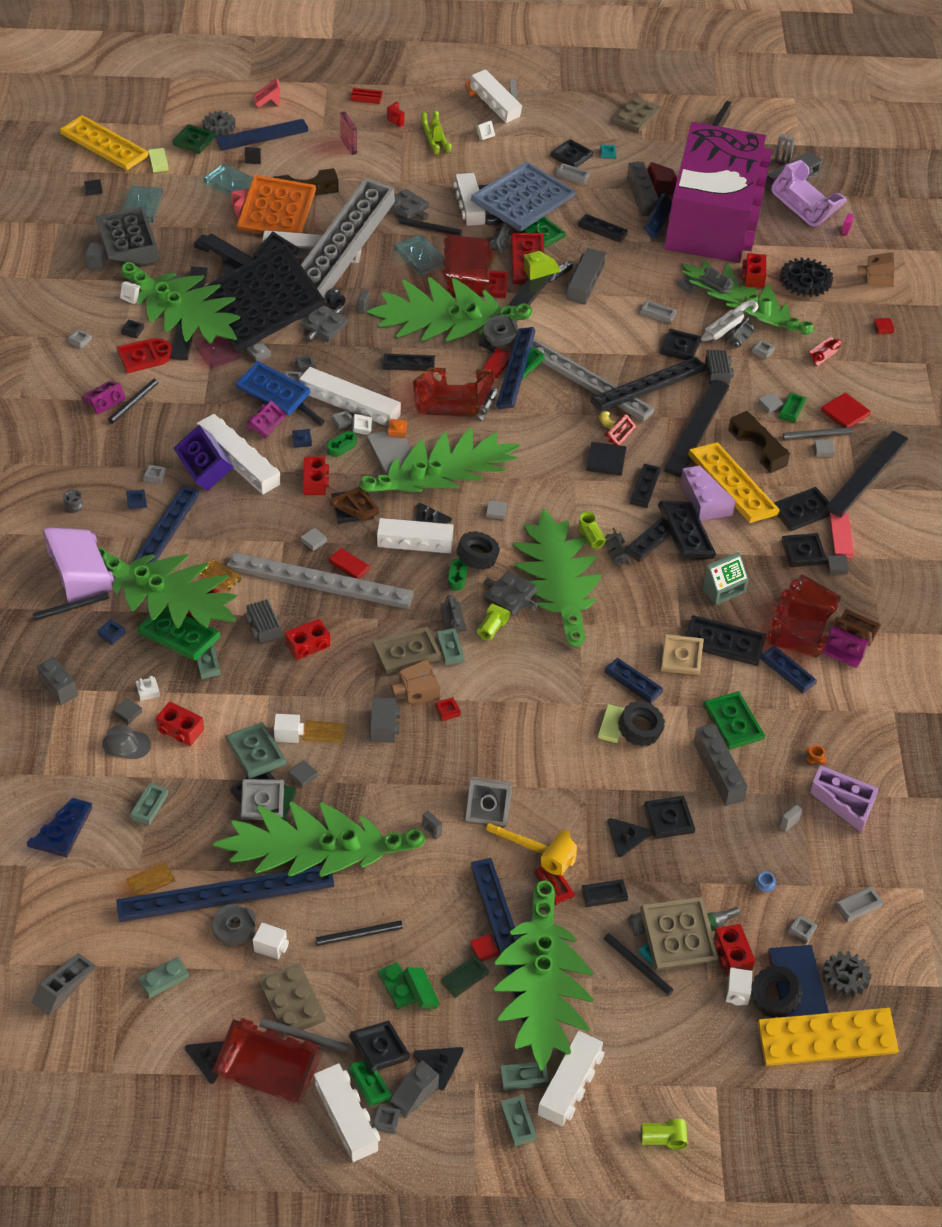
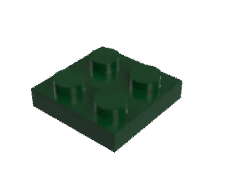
M188 124L173 139V146L200 154L213 141L215 132Z

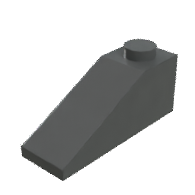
M78 953L39 984L31 1003L48 1016L63 1005L94 970L96 965Z

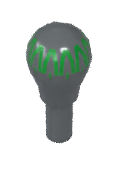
M734 907L725 912L707 913L711 931H716V928H720L728 919L739 915V909Z

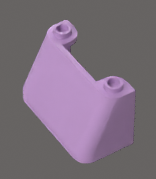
M802 160L785 166L774 181L772 192L806 223L816 227L840 209L847 199L840 193H834L827 199L805 180L809 175V167Z
M55 527L43 529L48 556L53 558L61 578V584L65 588V597L68 603L106 591H112L111 583L114 582L112 572H108L96 545L97 539L94 532L91 533L90 530Z

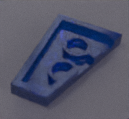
M72 798L55 814V818L48 825L45 824L40 829V833L37 836L31 837L27 841V846L67 858L93 808L92 803Z

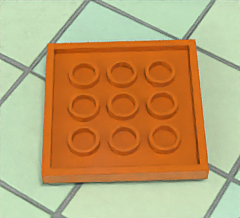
M254 174L237 229L264 234V231L302 233L316 191V185Z

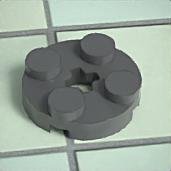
M504 315L493 316L484 325V336L492 346L497 347L515 341L518 328L516 321L511 317L508 319Z
M228 904L216 912V916L212 921L213 933L224 946L233 947L241 945L255 936L256 918L250 908L246 906L245 908L239 907L238 904ZM234 921L236 924H240L236 928H231V922Z

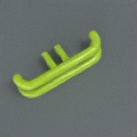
M437 110L433 112L430 129L427 122V113L422 112V127L434 155L439 153L440 146L435 144V142L439 141L445 153H450L452 145L447 143L439 121V112Z

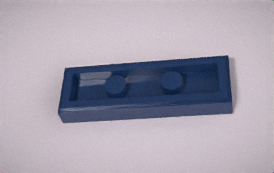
M665 193L660 195L643 227L652 239L657 238L671 211L672 201Z
M775 645L761 654L760 659L802 694L816 684L817 679Z
M618 657L605 668L607 675L648 703H652L663 693L661 686Z

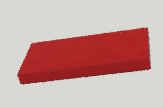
M511 233L513 284H525L529 279L524 271V255L537 251L544 253L543 233Z

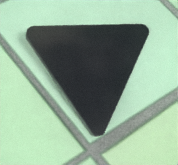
M422 503L417 504L416 521L447 524L452 521L451 517Z
M613 818L608 819L618 857H623L652 835L651 829Z
M235 1041L189 1044L185 1046V1051L208 1082L214 1084L235 1047Z
M462 1047L416 1050L414 1057L419 1063L423 1060L439 1074V1089L445 1090L464 1049Z

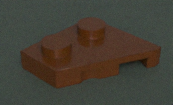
M360 487L330 499L331 506L363 521L379 514L377 505Z

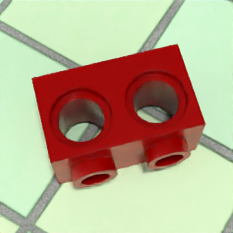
M747 253L746 259H743L742 269L745 270L742 272V280H745L746 287L764 288L767 255Z
M325 456L304 457V495H326V488H329V477H326V475H329V464H326Z
M319 618L286 631L285 645L294 659L298 660L330 647V633Z
M170 701L155 717L157 730L161 734L169 735L178 742L189 746L204 731L203 717Z
M741 923L716 928L713 939L716 951L719 954L720 967L725 969L727 977L729 976L730 968L753 971L755 958Z

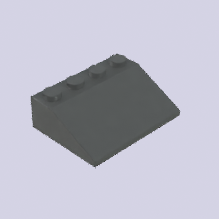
M143 206L95 216L109 259L143 265L160 261L157 245Z

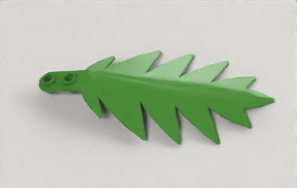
M703 261L702 269L681 263V266L687 270H681V272L698 280H689V282L714 291L707 292V294L731 302L726 303L727 306L735 309L743 302L753 300L757 302L758 309L752 313L751 310L754 306H750L742 312L756 316L760 321L787 328L788 331H799L803 335H809L814 331L812 322L802 321L799 323V319L790 317L787 304H784L780 312V306L775 293L769 284L765 286L759 298L756 287H746L745 280L739 287L734 271L729 263L726 264L723 274L732 279L733 285L729 288L733 291L725 293L718 292L716 287L705 284L704 280L699 278V276L705 274L704 269L706 267H712L708 262Z
M127 262L123 264L121 269L122 275L131 283L140 286L141 292L138 295V305H141L146 299L149 323H152L165 310V332L168 333L182 319V332L186 342L198 327L203 337L209 343L213 342L216 335L227 339H237L228 324L240 319V316L231 313H215L233 302L235 297L203 301L220 288L219 284L188 291L201 281L204 275L169 280L176 275L173 272L161 275L153 280L134 263Z
M428 277L433 301L417 287L403 279L402 282L411 303L394 294L382 292L381 294L387 304L367 310L368 314L384 318L377 325L379 328L407 322L397 333V338L429 325L421 338L422 341H425L453 326L445 339L446 342L463 337L481 327L482 329L479 331V334H484V325L493 316L504 315L505 318L510 319L511 317L518 321L528 319L532 315V308L525 303L518 306L506 305L500 308L497 301L488 292L483 290L485 303L469 287L452 278L456 302L431 277Z
M470 427L461 437L451 454L447 433L444 432L431 452L429 461L427 459L424 439H421L411 450L401 469L399 468V458H395L388 476L379 475L378 478L364 476L359 481V487L365 492L396 489L405 492H422L420 488H458V484L446 479L482 480V477L468 471H505V468L488 463L516 460L517 457L507 454L519 448L520 445L497 444L498 433H494L486 437L473 449V428Z
M542 509L539 526L524 524L528 534L539 544L513 543V546L521 552L539 560V562L514 563V566L533 576L544 579L528 581L537 587L538 591L534 595L551 602H539L538 606L551 612H561L566 640L571 647L577 648L585 642V632L580 611L589 608L596 601L594 597L585 598L597 586L602 575L595 574L578 577L592 565L596 556L571 559L585 544V536L564 542L569 531V521L566 520L556 524L546 509Z
M98 547L107 571H111L115 577L113 582L114 593L117 594L124 585L126 601L132 612L148 596L147 602L151 620H155L169 604V611L176 628H180L188 611L205 628L209 626L211 619L236 621L230 610L224 606L237 598L236 594H206L225 581L228 575L214 576L190 583L209 565L208 563L191 566L170 574L188 558V554L147 563L154 558V554L141 557L128 565L121 561L120 558L108 553L104 548Z
M290 802L298 831L275 813L258 805L257 809L269 832L248 823L232 820L231 823L239 835L225 838L213 843V845L217 848L237 852L229 859L230 862L247 861L266 856L254 870L255 873L272 869L296 857L288 872V876H293L327 858L319 873L323 877L340 871L362 859L364 860L360 866L364 868L380 859L382 854L417 849L425 843V836L420 830L411 829L407 833L399 834L392 832L382 837L378 828L363 816H360V820L365 831L338 810L321 802L320 806L328 827L327 830L303 808Z
M541 881L534 886L532 922H524L510 931V935H525L505 949L494 962L495 965H525L494 987L495 992H525L506 1007L497 1020L502 1022L528 1017L517 1035L514 1048L519 1049L531 1045L540 1071L544 1070L553 1048L567 1055L571 1054L568 1039L557 1021L584 1031L590 1030L583 1018L561 996L587 1002L594 1001L581 985L562 971L566 970L589 976L593 975L585 961L562 940L576 942L577 939L565 928L553 924L555 890L549 881ZM540 890L547 891V894H542ZM539 910H545L546 914H541Z

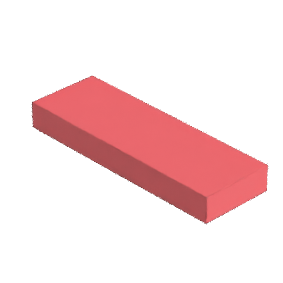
M830 513L829 519L834 556L853 558L854 551L849 514L845 513L840 518Z

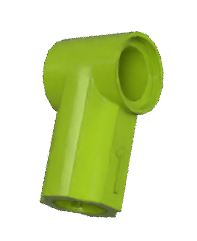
M583 512L580 515L578 532L585 536L591 548L599 549L606 543V539L596 523L594 513Z
M491 604L486 612L485 619L477 629V634L486 641L492 640L501 626L504 627L508 622L510 611Z
M670 1119L666 1123H641L642 1145H667L668 1148L674 1150L686 1148L688 1146L686 1121Z

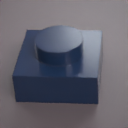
M310 429L292 430L294 448L312 446Z
M144 489L126 492L129 510L147 507Z
M112 619L97 630L98 636L112 645L126 633L125 628Z

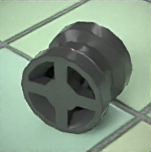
M68 490L64 493L65 509L70 513L81 511L83 508L81 492L78 490Z

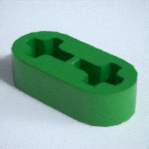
M347 431L327 443V453L332 457H338L351 450L357 444L356 434Z
M459 558L451 561L448 585L452 590L458 591L465 587L467 565L459 560Z

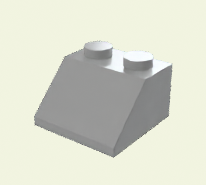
M472 776L465 821L507 826L513 782Z

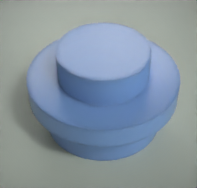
M761 872L756 876L755 886L762 892H771L776 887V879L770 872Z

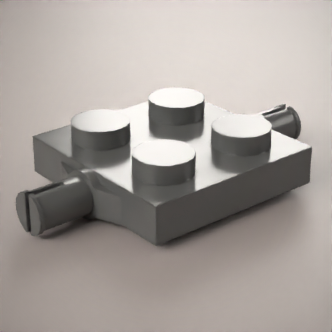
M407 189L394 194L395 202L390 210L408 219L413 216H420L424 220L428 218V213H425L424 210L429 207V202Z
M338 305L336 309L332 310L322 306L311 312L301 322V327L310 332L305 336L306 341L311 342L314 337H319L329 342L348 324V318L340 314L344 311V307Z
M509 571L497 581L489 577L484 580V584L491 587L484 595L485 601L509 610L513 616L525 606L535 611V608L537 609L538 604L531 601V597L538 591L536 585Z

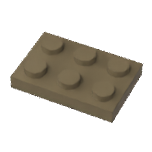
M634 97L613 118V124L640 133L660 112L661 106L642 98Z
M428 627L373 641V648L386 675L401 671L425 660H428L429 663L441 660V653Z
M300 963L258 979L261 990L277 1023L305 1030L326 1021L325 1014Z

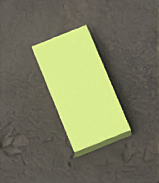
M164 148L149 149L153 173L169 171Z
M608 704L598 739L618 743L621 734L618 721L625 708Z

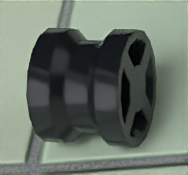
M331 288L325 294V299L332 308L336 309L338 305L343 306L345 304L346 298L338 288Z

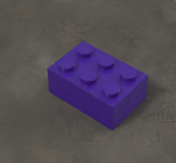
M200 424L173 448L193 480L206 491L211 489L234 468L213 435Z

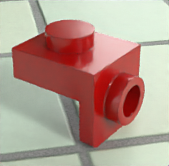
M395 102L387 107V120L401 128L404 126L405 112L399 110L400 103Z

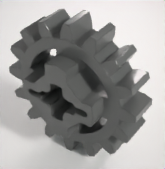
M214 111V114L209 113V116L205 115V119H202L203 129L215 132L216 136H224L225 133L229 135L230 131L233 132L234 128H236L235 117L232 114L228 115V112Z
M839 951L837 957L832 954L830 959L826 960L822 974L825 975L823 981L825 983L829 982V990L836 989V995L842 992L844 998H846L848 993H850L854 998L857 992L862 995L864 989H868L872 974L869 973L870 966H864L866 960H858V954L852 957L850 951H847L846 955Z

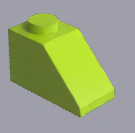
M541 251L524 255V271L530 280L560 272L556 261Z

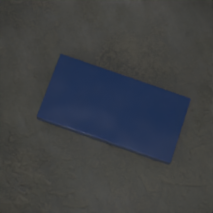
M812 945L769 948L768 954L771 967L779 965L780 967L785 966L787 969H791L798 977L802 987L803 997H801V1004L790 1015L783 1017L829 1013ZM775 982L779 1000H782L787 995V986L782 982Z

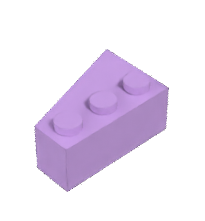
M701 466L683 468L680 484L688 501L692 502L700 521L733 516L735 500Z
M820 765L813 780L810 793L862 833L879 788Z

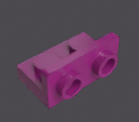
M110 380L81 396L84 403L93 406L96 414L102 413L126 398L120 383Z
M270 401L267 405L263 404L259 408L257 416L253 414L247 421L249 425L246 430L249 432L253 428L262 437L266 438L282 422L287 414Z
M832 626L822 653L851 667L858 668L865 656L869 641Z

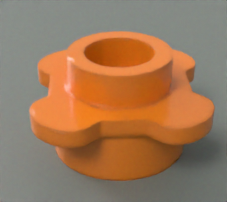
M813 745L806 748L805 752L808 755L807 762L809 764L826 763V751L822 746Z

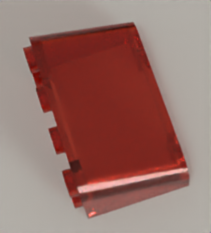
M447 234L446 238H444L446 248H444L445 259L443 261L445 269H443L444 279L448 280V292H451L453 298H456L452 278L465 284L476 294L483 293V290L492 292V280L488 269V260H492V248L489 239Z
M428 368L413 380L416 409L419 413L425 415L477 416L494 384L493 370L477 369L476 382H469L465 385H448L445 368ZM435 372L441 374V381H438L434 378Z
M803 574L797 580L794 579L789 589H784L780 595L782 600L775 610L777 615L771 622L773 627L766 636L767 644L817 658L824 651L828 640L826 635L822 638L827 619L837 610L841 596Z
M241 1018L240 1021L233 1019L212 1072L225 1079L300 1105L323 1056V1053L320 1051L321 1048L307 1040L299 1043V1040L287 1036L286 1040L279 1038V1033L266 1029L265 1032L259 1031L257 1029L258 1026L253 1024L254 1022L245 1018Z

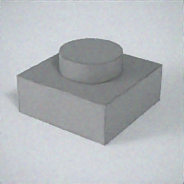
M263 342L247 348L248 354L255 362L271 357V351Z

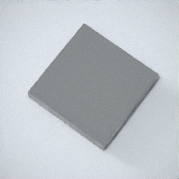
M242 779L241 820H263L257 809L258 805L268 810L279 808V813L275 814L283 818L284 780Z

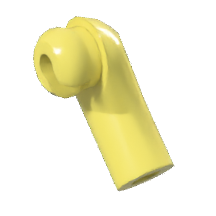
M608 411L600 412L599 421L605 428L610 429L616 421L610 420V413Z

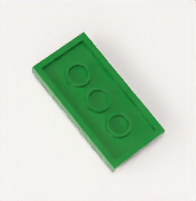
M167 606L155 620H151L149 616L137 627L138 634L194 661L221 637L218 630L209 626L205 628L188 616L185 617L180 628H176Z

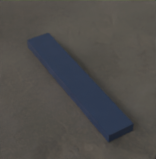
M304 119L216 137V142L222 151L308 132V126Z
M534 327L519 328L496 404L498 409L514 408L536 332Z
M184 486L181 487L133 561L154 554V558L147 563L158 560L197 500L199 491Z

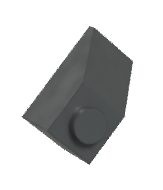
M422 1060L405 1076L391 1098L390 1104L396 1109H401V1114L407 1118L439 1088V1074Z

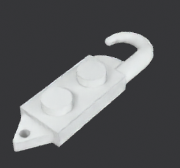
M753 300L743 302L734 310H730L705 328L706 331L701 338L702 342L712 339L717 340L742 321L744 318L742 311L750 306H754L751 310L754 313L758 309L757 302Z

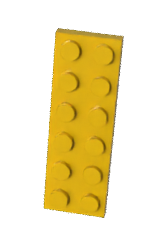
M83 115L60 128V133L126 171L149 156L147 150Z
M718 442L689 450L688 456L697 466H701L735 500L734 507L749 523L778 515L780 509Z
M890 1008L759 1019L757 1021L765 1066L892 1055L899 1052Z

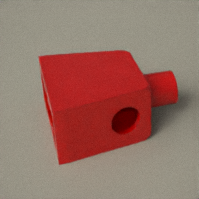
M650 162L647 171L656 193L671 195L677 183L674 170Z

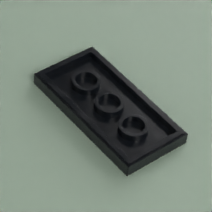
M659 501V510L681 557L714 558L716 552L692 502Z
M692 615L685 637L704 639L702 652L758 666L767 634Z

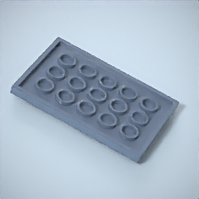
M525 162L471 196V201L521 232L575 197L576 191L531 163Z

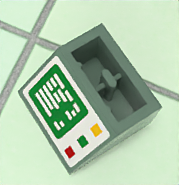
M739 552L707 565L702 591L714 605L743 594L747 590L749 579Z

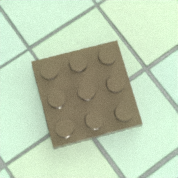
M703 897L645 904L640 907L655 971L712 963L719 960Z

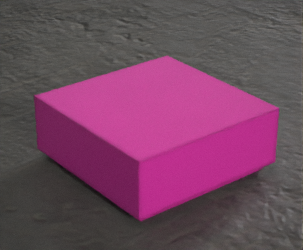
M847 214L841 235H848L852 227L853 214Z

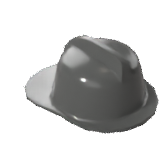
M116 725L108 729L102 744L104 751L110 755L133 759L145 756L151 749V741L145 734L132 731L126 725Z

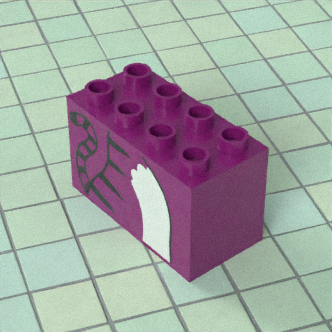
M691 122L673 195L664 249L737 263L741 261L743 250L752 252L772 149L764 148L766 135Z

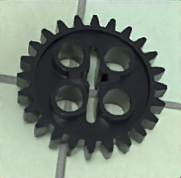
M802 257L800 260L794 258V262L789 260L788 263L782 266L780 282H783L782 286H786V290L791 289V293L797 292V296L803 294L804 297L806 295L812 297L815 294L818 297L819 293L824 295V292H828L829 288H831L833 273L830 272V268H826L827 265H821V261L817 263L816 259L810 261L809 258L806 260Z

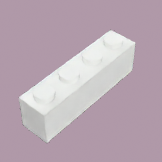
M486 69L471 76V89L505 123L520 117L522 105Z
M456 174V179L453 181V189L456 190V200H459L458 206L459 210H461L462 220H465L466 226L485 224V209L471 201V196L479 191L475 174Z
M380 518L377 532V547L451 553L454 525Z
M578 1031L570 1046L571 1054L565 1055L539 1103V1116L562 1127L566 1120L570 1121L576 1109L573 1107L576 1101L580 1102L583 1098L585 1083L591 1082L595 1070H593L595 1064L600 1065L605 1052L602 1051V1041Z
M338 1063L315 1073L314 1086L353 1163L377 1152L380 1136L375 1127L371 1128L368 1111L366 1108H361L359 1104L361 1102L360 1096L356 1089L352 1090L349 1084L351 1080L346 1070L343 1071Z

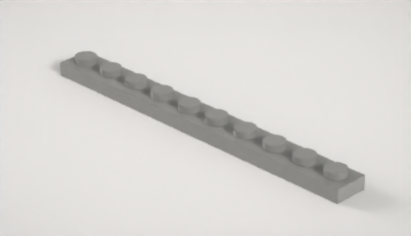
M533 339L532 346L545 355L546 358L541 363L596 395L617 388L611 382L538 340ZM638 398L617 405L620 409L643 422L654 413V407Z
M235 552L232 553L227 564L228 571L409 609L414 595L413 590Z

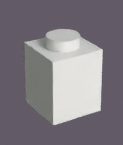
M276 714L274 724L275 742L299 743L300 735L304 734V723H300V715Z
M261 923L253 939L254 952L277 960L282 952H286L289 944L286 930L265 923Z
M730 968L726 1002L734 1005H748L751 995L753 971Z

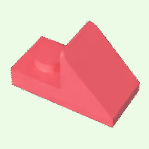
M277 78L253 95L255 104L259 108L270 99L277 106L279 105L280 85Z
M250 188L231 192V202L234 206L236 218H240Z

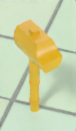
M491 823L486 827V831L496 836L503 837L542 854L541 867L551 874L562 875L568 866H573L575 863L577 845L570 838V831L561 830L552 843L547 846Z

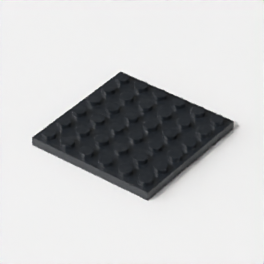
M286 242L204 286L220 285V288L204 299V301L235 297L233 302L215 313H231L240 316V319L228 324L237 337L236 340L229 339L237 353L326 305L325 299Z

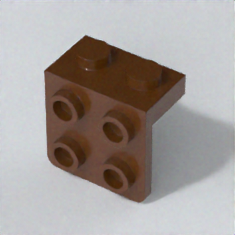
M845 609L841 618L836 617L834 620L835 627L869 641L868 646L872 645L881 627V624L848 609Z

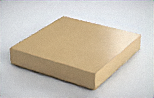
M665 634L661 671L700 676L704 639Z

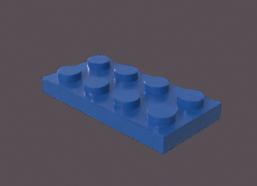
M259 361L236 383V387L263 403L268 404L272 401L287 416H290L311 393L310 388Z

